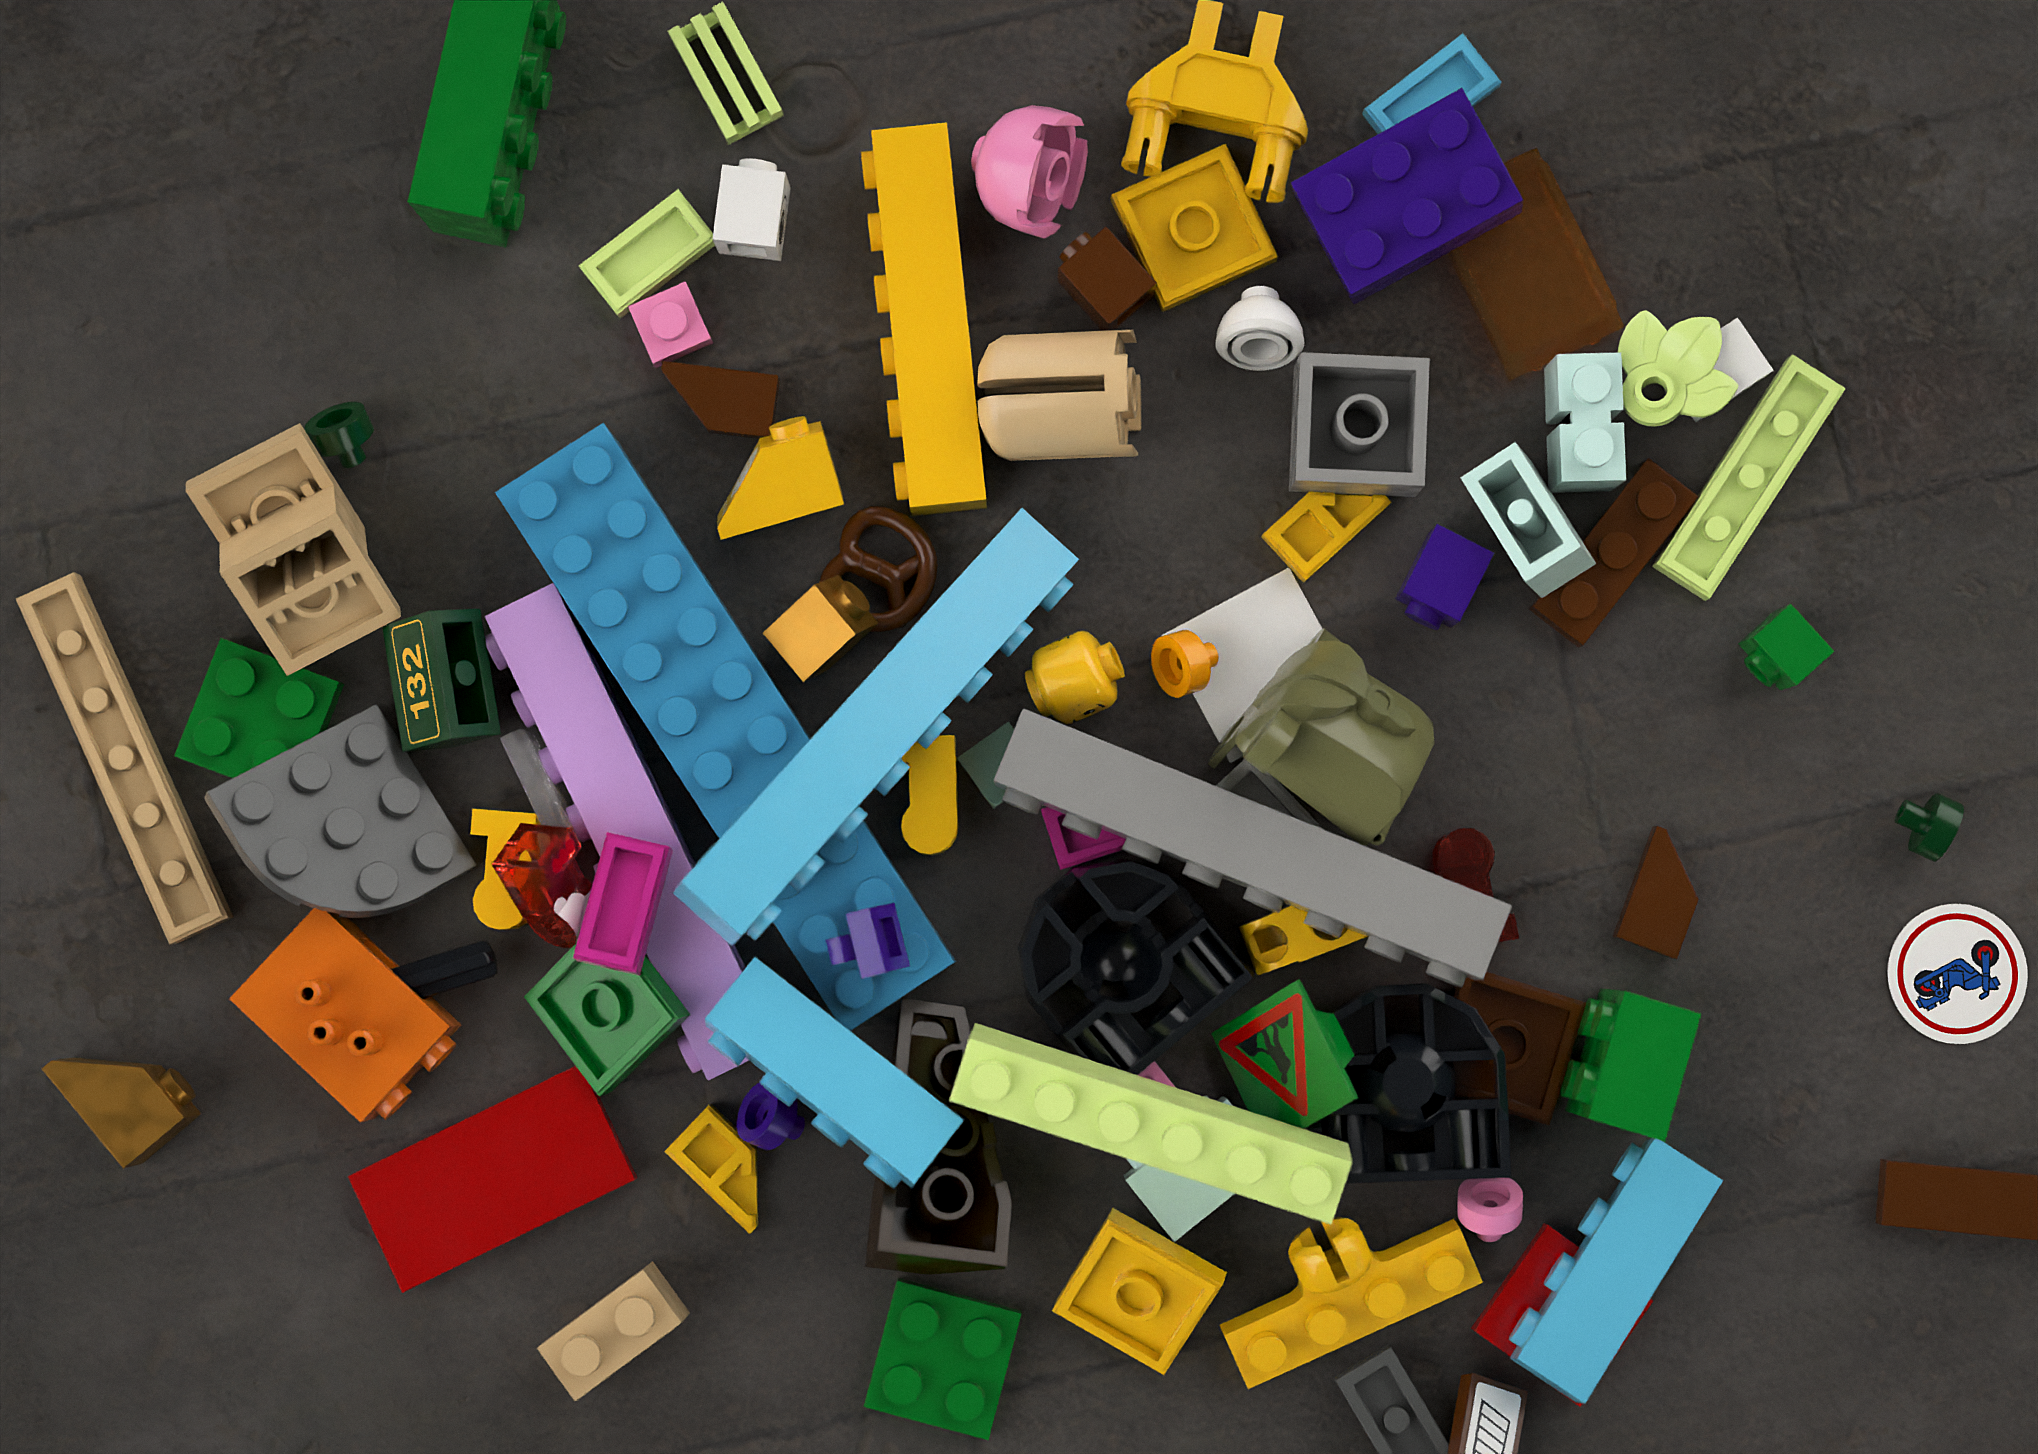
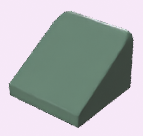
M1009 721L957 757L993 810L1004 803L1002 798L1006 790L996 787L993 780L1014 731Z

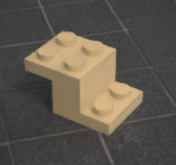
M301 423L186 481V493L220 543L221 576L287 676L401 617L400 606L368 556L363 523Z

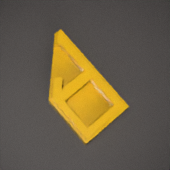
M1308 492L1264 532L1261 537L1304 583L1392 502L1386 495L1363 496Z
M709 1104L664 1152L750 1234L758 1226L757 1147L743 1141L738 1135L737 1128L712 1104Z

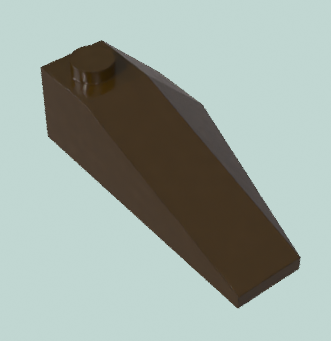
M904 998L900 1001L891 1064L953 1111L963 1121L912 1188L902 1180L899 1181L895 1188H892L875 1175L865 1267L927 1275L1001 1270L1007 1267L1012 1200L1007 1181H1003L995 1148L998 1142L993 1122L989 1123L988 1115L985 1112L949 1101L971 1035L965 1007Z

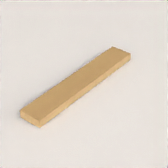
M73 572L16 598L169 944H178L234 918L81 575Z

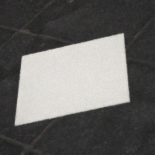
M1287 568L1161 636L1181 630H1189L1195 633L1203 644L1210 642L1217 649L1219 660L1218 664L1211 668L1208 685L1202 691L1195 692L1193 695L1217 740L1220 742L1228 729L1254 702L1259 691L1273 678L1278 668L1295 652L1308 645L1322 627L1290 568ZM1235 745L1226 756L1231 763L1241 758L1243 753Z

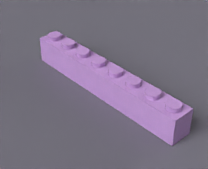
M554 583L484 616L492 633L485 636L486 647L500 671L509 667L519 687V690L511 693V698L526 727L529 728L536 724L547 747L538 751L540 759L552 782L557 785L564 781L574 804L567 807L566 812L579 839L582 842L592 839L599 856H601L607 832L670 846L673 850L646 954L652 965L690 1013L680 1024L685 1035L677 1038V1043L692 1073L703 1070L708 1081L737 1067L736 1064L724 1057L707 1042L714 1032L706 1027L705 1018L746 966L735 943L731 946L673 894L679 883L696 866V863L582 626ZM596 864V865L593 866L595 873H596L598 864ZM744 1058L739 1065L749 1060L747 1058Z

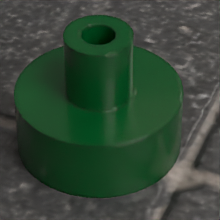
M345 402L329 407L313 416L306 423L304 430L320 456L329 457L337 455L344 468H351L361 464L366 459L361 444L371 437L374 427L362 403Z
M1939 793L1934 794L1924 807L1904 800L1896 813L1894 822L1912 830L1908 842V849L1911 852L1936 862L1945 854L1954 840L1963 818L1964 806Z

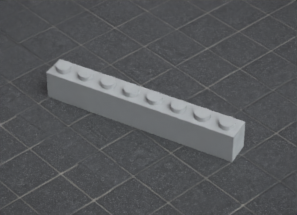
M1024 708L993 780L996 787L1006 790L1002 801L1035 815H1038L1041 805L1065 814L1062 825L1075 832L1098 839L1101 830H1105L1125 838L1122 850L1158 864L1162 854L1186 863L1183 875L1215 888H1219L1222 878L1247 888L1243 899L1273 912L1279 913L1283 903L1308 912L1304 924L1339 938L1344 928L1353 930L1368 937L1365 949L1397 962L1402 961L1405 952L1429 962L1425 973L1459 987H1463L1466 977L1475 981L1484 978L1512 905Z

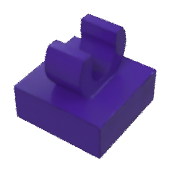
M895 903L847 913L846 918L850 934L826 940L832 966L857 960L861 979L910 967Z

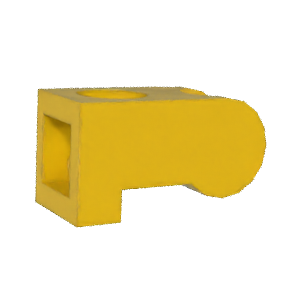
M954 735L938 736L927 749L916 741L901 757L910 766V806L903 815L901 830L907 844L920 854L930 856L941 854L948 850L957 838L958 795L956 738Z
M472 809L470 834L488 837L484 880L477 886L473 896L474 911L478 919L487 927L497 930L518 929L527 924L534 916L538 904L546 816L534 813Z
M1290 905L1281 908L1279 913L1271 912L1238 927L1257 975L1296 961L1299 963L1367 936L1348 928L1343 929L1340 938L1319 931L1304 924L1308 912Z

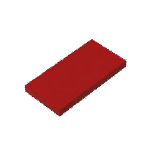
M576 1066L348 1176L402 1293L638 1178L600 1097Z

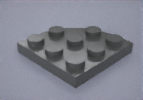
M377 704L207 791L204 798L237 854L259 881L277 895L297 906H300L302 903L322 911L337 913L339 917H373L403 909L472 872L476 866L407 752L402 751L401 742Z

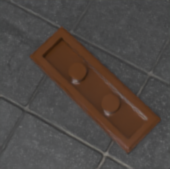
M1880 1159L1875 1223L1885 1226L2038 1240V1174Z

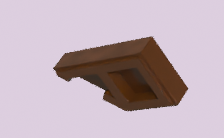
M1653 826L1612 937L1670 959H1677L1699 899L1667 830L1662 827Z

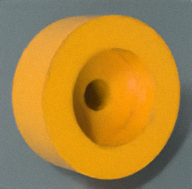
M1181 630L1159 637L1154 642L1151 651L1152 668L1158 684L1168 695L1175 698L1199 692L1206 688L1210 680L1211 668L1215 667L1219 660L1215 646L1210 642L1203 644L1200 638L1189 630Z

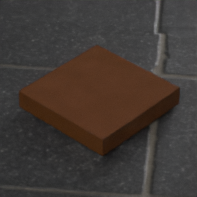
M1489 972L1485 973L1482 980L1475 981L1466 977L1463 987L1454 985L1451 996L1476 1008L1505 1053L1508 1113L1550 1126L1586 1002ZM1493 1060L1453 1061L1456 1072L1454 1073L1456 1097L1495 1096Z

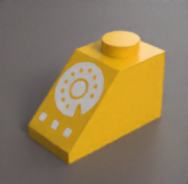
M801 416L780 421L769 427L771 435L759 439L717 515V529L721 540L844 505L841 487L821 421L808 424L806 417Z

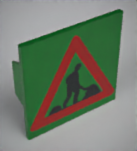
M1300 979L1211 1033L1250 1112L1305 1129L1358 1099L1344 1070L1353 1058L1354 1053L1335 1015L1314 1009Z

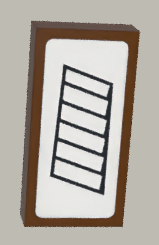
M1474 1373L1461 1375L1447 1454H1518L1528 1391Z

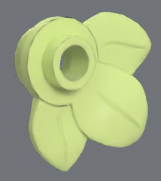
M1647 310L1641 311L1632 318L1622 334L1618 347V353L1621 352L1622 368L1627 375L1623 382V408L1631 419L1645 426H1662L1670 423L1679 415L1700 418L1711 416L1722 410L1729 403L1738 389V384L1724 372L1714 369L1722 346V332L1719 322L1712 317H1694L1674 324L1667 331L1660 321ZM1649 384H1659L1666 390V395L1659 401H1650L1643 396L1642 390Z

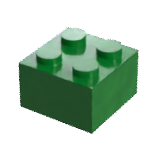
M1600 988L1597 999L1589 998L1587 1000L1578 1029L1579 1035L1586 1036L1579 1061L1572 1059L1569 1062L1562 1082L1561 1096L1568 1098L1565 1111L1665 1142L1701 1013L1628 991Z

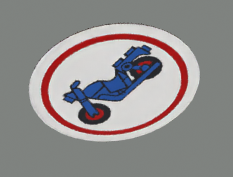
M1966 904L1940 905L1928 909L1913 918L1897 936L1890 952L1887 969L1892 999L1904 1019L1925 1036L1951 1044H1967L1981 1041L2003 1029L2018 1012L2025 996L2028 979L2026 958L2021 944L2012 930L1994 914L1979 907Z

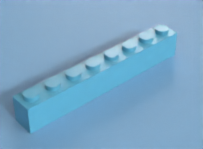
M1021 508L686 875L673 894L731 946L745 932L756 940L782 911L772 901L788 884L792 885L799 892L825 863L816 852L831 836H834L842 844L868 815L858 805L874 788L885 796L907 772L910 766L901 757L916 741L927 749L952 721L943 713L944 709L957 695L966 703L974 697L993 675L984 665L999 649L1009 657L1033 631V628L1024 621L1038 605L1049 612L1074 585L1065 575L1079 559Z

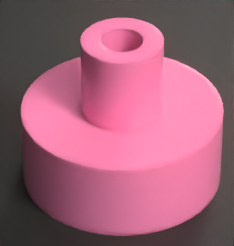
M1509 1177L1466 1179L1459 1186L1458 1219L1464 1227L1475 1232L1482 1241H1498L1502 1234L1513 1231L1521 1223L1523 1191L1513 1179Z

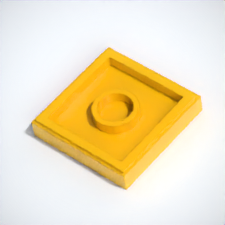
M1226 144L1165 170L1160 175L1152 176L1111 194V202L1139 263L1157 282L1155 297L1162 312L1277 261V253L1251 197L1245 194V184Z
M1112 1208L1058 1296L1052 1311L1164 1375L1222 1287L1227 1272L1117 1209Z

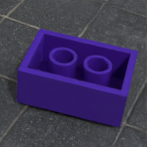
M1463 88L1458 89L1291 182L1294 195L1353 305L1522 213L1523 207L1521 194Z

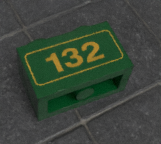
M480 608L432 610L382 627L403 752L453 748L501 734Z

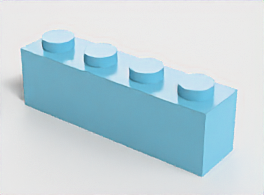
M756 957L751 960L705 1018L706 1027L714 1032L707 1041L713 1048L737 1066H739L744 1058H747L766 1073L759 1081L764 1088L788 1106H791L796 1098H798L817 1113V1116L811 1122L816 1129L840 1147H843L848 1139L869 1154L863 1165L892 1188H895L900 1180L912 1188L963 1121L953 1111Z
M1651 1138L1645 1141L1641 1148L1634 1143L1629 1145L1612 1172V1176L1620 1180L1609 1200L1605 1202L1598 1197L1578 1226L1577 1230L1586 1235L1579 1246L1580 1248L1574 1257L1565 1252L1560 1255L1543 1283L1552 1292L1539 1312L1531 1307L1524 1312L1509 1337V1340L1517 1345L1510 1357L1511 1360L1576 1403L1585 1404L1723 1182L1722 1179L1661 1140Z

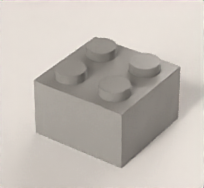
M1301 352L1294 365L1289 492H1328L1335 494L1416 497L1425 487L1430 358Z

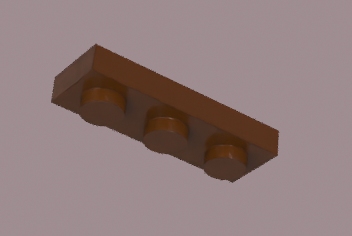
M1647 458L1582 540L1596 564L1545 597L1541 598L1538 596L1529 610L1578 648L1583 646L1699 496L1651 459Z

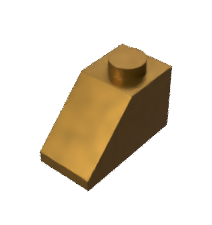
M83 1058L51 1060L42 1068L123 1169L144 1163L201 1115L200 1111L191 1102L196 1097L193 1088L173 1068H169L166 1071L162 1065Z

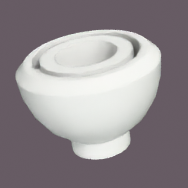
M1254 286L1246 289L1241 295V300L1236 302L1223 316L1217 330L1215 346L1219 355L1229 363L1247 370L1264 371L1282 367L1296 359L1304 349V335L1298 317L1286 303L1279 300V294L1276 290L1267 286Z

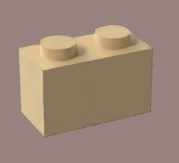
M652 1261L549 1337L537 1349L573 1400L577 1401L681 1324L690 1312Z

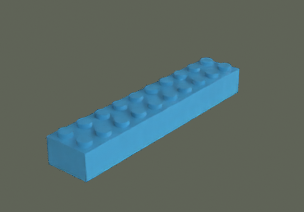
M602 423L495 493L720 839L810 741L811 737L621 445L607 426ZM865 820L856 827L842 844L834 836H831L816 854L825 863L799 892L792 885L788 884L772 901L782 910L773 920V923L835 1019L849 1031L858 1027L956 962ZM895 903L910 967L861 979L857 960L832 966L826 940L850 934L846 914L870 907Z

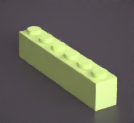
M977 1023L973 1026L949 1100L1328 1224L1333 1222L1352 1165L1349 1144Z

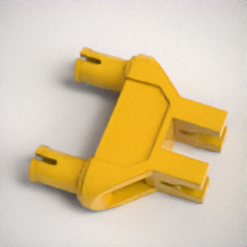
M1198 0L1189 44L1155 66L1129 90L1126 106L1129 108L1128 110L1133 116L1125 156L1122 158L1121 165L1125 170L1137 174L1142 150L1146 149L1148 153L1143 176L1160 175L1169 128L1174 123L1249 138L1256 143L1249 180L1245 186V194L1260 201L1265 178L1270 176L1271 181L1266 202H1283L1286 196L1285 188L1293 151L1298 150L1301 145L1305 144L1308 135V127L1300 106L1274 63L1284 16L1259 11L1249 56L1245 57L1213 50L1223 3L1211 0Z

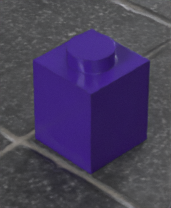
M1436 524L1424 540L1395 600L1407 605L1404 614L1415 622L1433 630H1439L1441 624L1451 628L1460 622L1494 553Z

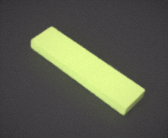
M1793 354L1790 355L1779 369L1700 491L1699 497L1687 511L1652 567L1704 601L1710 599L1846 388Z

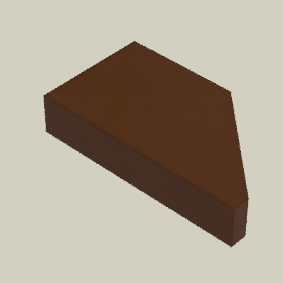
M662 361L661 371L709 433L760 439L771 435L769 427L775 421L780 383L778 375Z

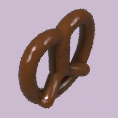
M870 506L857 511L848 519L840 537V553L829 561L822 571L819 582L836 575L842 577L846 572H851L884 587L887 590L889 611L871 613L879 624L870 632H883L903 628L925 606L935 585L938 555L931 539L924 529L912 518L888 507ZM872 525L885 526L905 537L914 548L916 554L900 565H895L862 550L859 547V539L866 528ZM917 574L914 587L905 599L904 583Z

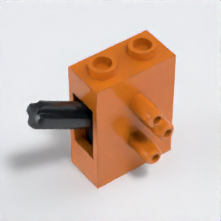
M313 908L229 1000L360 1123L375 1119L378 1114L387 1120L413 1093L406 1084L418 1071L424 1067L428 1072H432L449 1056L457 1045L450 1037L462 1024L432 996L492 978L498 973V965L495 953L489 942L481 940L399 966L350 919L339 917L337 913Z

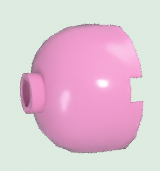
M1031 105L1006 113L988 130L986 136L979 138L973 149L971 167L975 172L979 197L985 209L996 221L1020 232L1043 239L1055 234L1062 225L1051 221L1056 217L1061 203L1065 209L1072 210L1085 175L1088 154L1087 140L1077 138L1075 126H1084L1080 117L1051 107Z

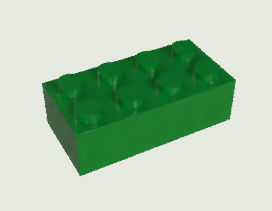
M454 0L408 197L409 205L432 232L506 248L510 230H519L525 208V196L519 193L524 169L529 171L533 169L538 153L539 136L538 133L532 132L537 109L545 110L547 108L552 91V73L546 72L551 48L560 49L566 29V13L560 11L561 7L557 0Z

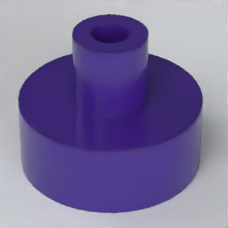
M760 1083L754 1085L743 1099L737 1116V1132L739 1137L743 1141L764 1150L777 1148L786 1138L791 1140L799 1138L804 1130L805 1120L797 1114V1098L791 1106H788L771 1094Z

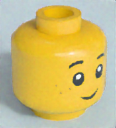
M1083 630L1039 648L1032 656V669L1025 672L1027 687L1039 712L1044 717L1053 715L1055 719L1063 724H1072L1112 706L1117 699L1118 693L1116 680L1125 677L1122 662L1112 643L1107 642L1100 645L1094 636Z

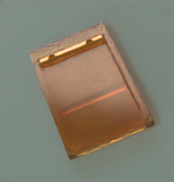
M1537 147L1504 162L1507 171L1523 198L1522 213L1447 253L1509 382L1532 371H1540L1557 354H1570L1589 344H1597L1600 339L1624 328V324L1617 312V303L1549 165L1543 161Z

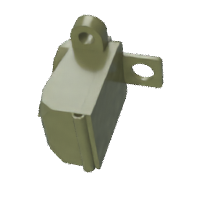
M1323 628L1308 645L1295 652L1278 668L1273 678L1259 691L1254 702L1224 734L1207 764L1214 769L1237 745L1243 753L1242 758L1263 774L1268 772L1356 842L1363 846H1367L1369 843L1381 845L1396 815L1401 811L1413 790L1434 746L1433 722L1415 703L1367 674L1362 658L1352 647L1341 642Z

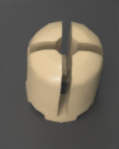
M1134 330L1003 335L990 343L978 366L977 386L985 388L987 397L979 399L977 402L981 430L987 444L994 453L1009 461L1138 456L1135 447L1132 444H1128V431H1141L1140 375L1135 374L1134 367H1128V354L1125 353L1124 343H1137Z

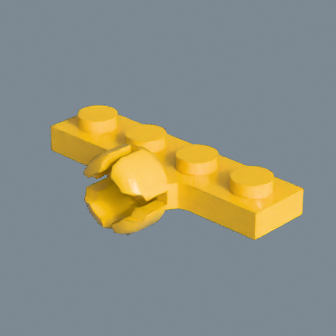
M1334 1217L1332 1224L1321 1221L1332 1249L1323 1252L1320 1245H1317L1309 1226L1300 1231L1292 1240L1288 1250L1290 1261L1298 1277L1297 1287L1282 1297L1220 1324V1328L1247 1388L1255 1387L1482 1284L1483 1281L1456 1221L1451 1219L1390 1248L1374 1252L1369 1249L1358 1224L1349 1218Z

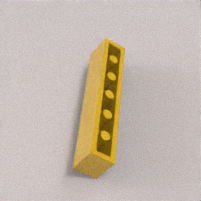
M947 122L871 130L873 150L862 151L861 159L865 190L877 189L879 212L867 213L871 251L884 252L886 274L874 275L877 312L878 314L890 312L892 337L880 338L884 376L896 375L898 399L887 400L890 438L903 437L905 462L893 463L897 501L909 500L912 516L987 508Z

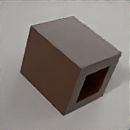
M1104 227L1093 238L1088 232L1082 233L1059 256L1064 262L1058 268L1059 284L1102 331L1116 330L1155 295L1157 282L1107 227Z

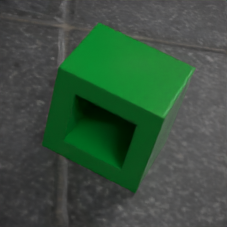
M1792 604L1775 610L1738 643L1748 654L1744 659V663L1750 672L1767 687L1775 684L1780 690L1797 686L1834 652Z

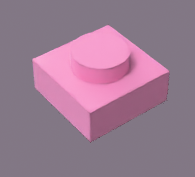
M686 281L628 306L655 368L662 366V361L671 362L713 344Z

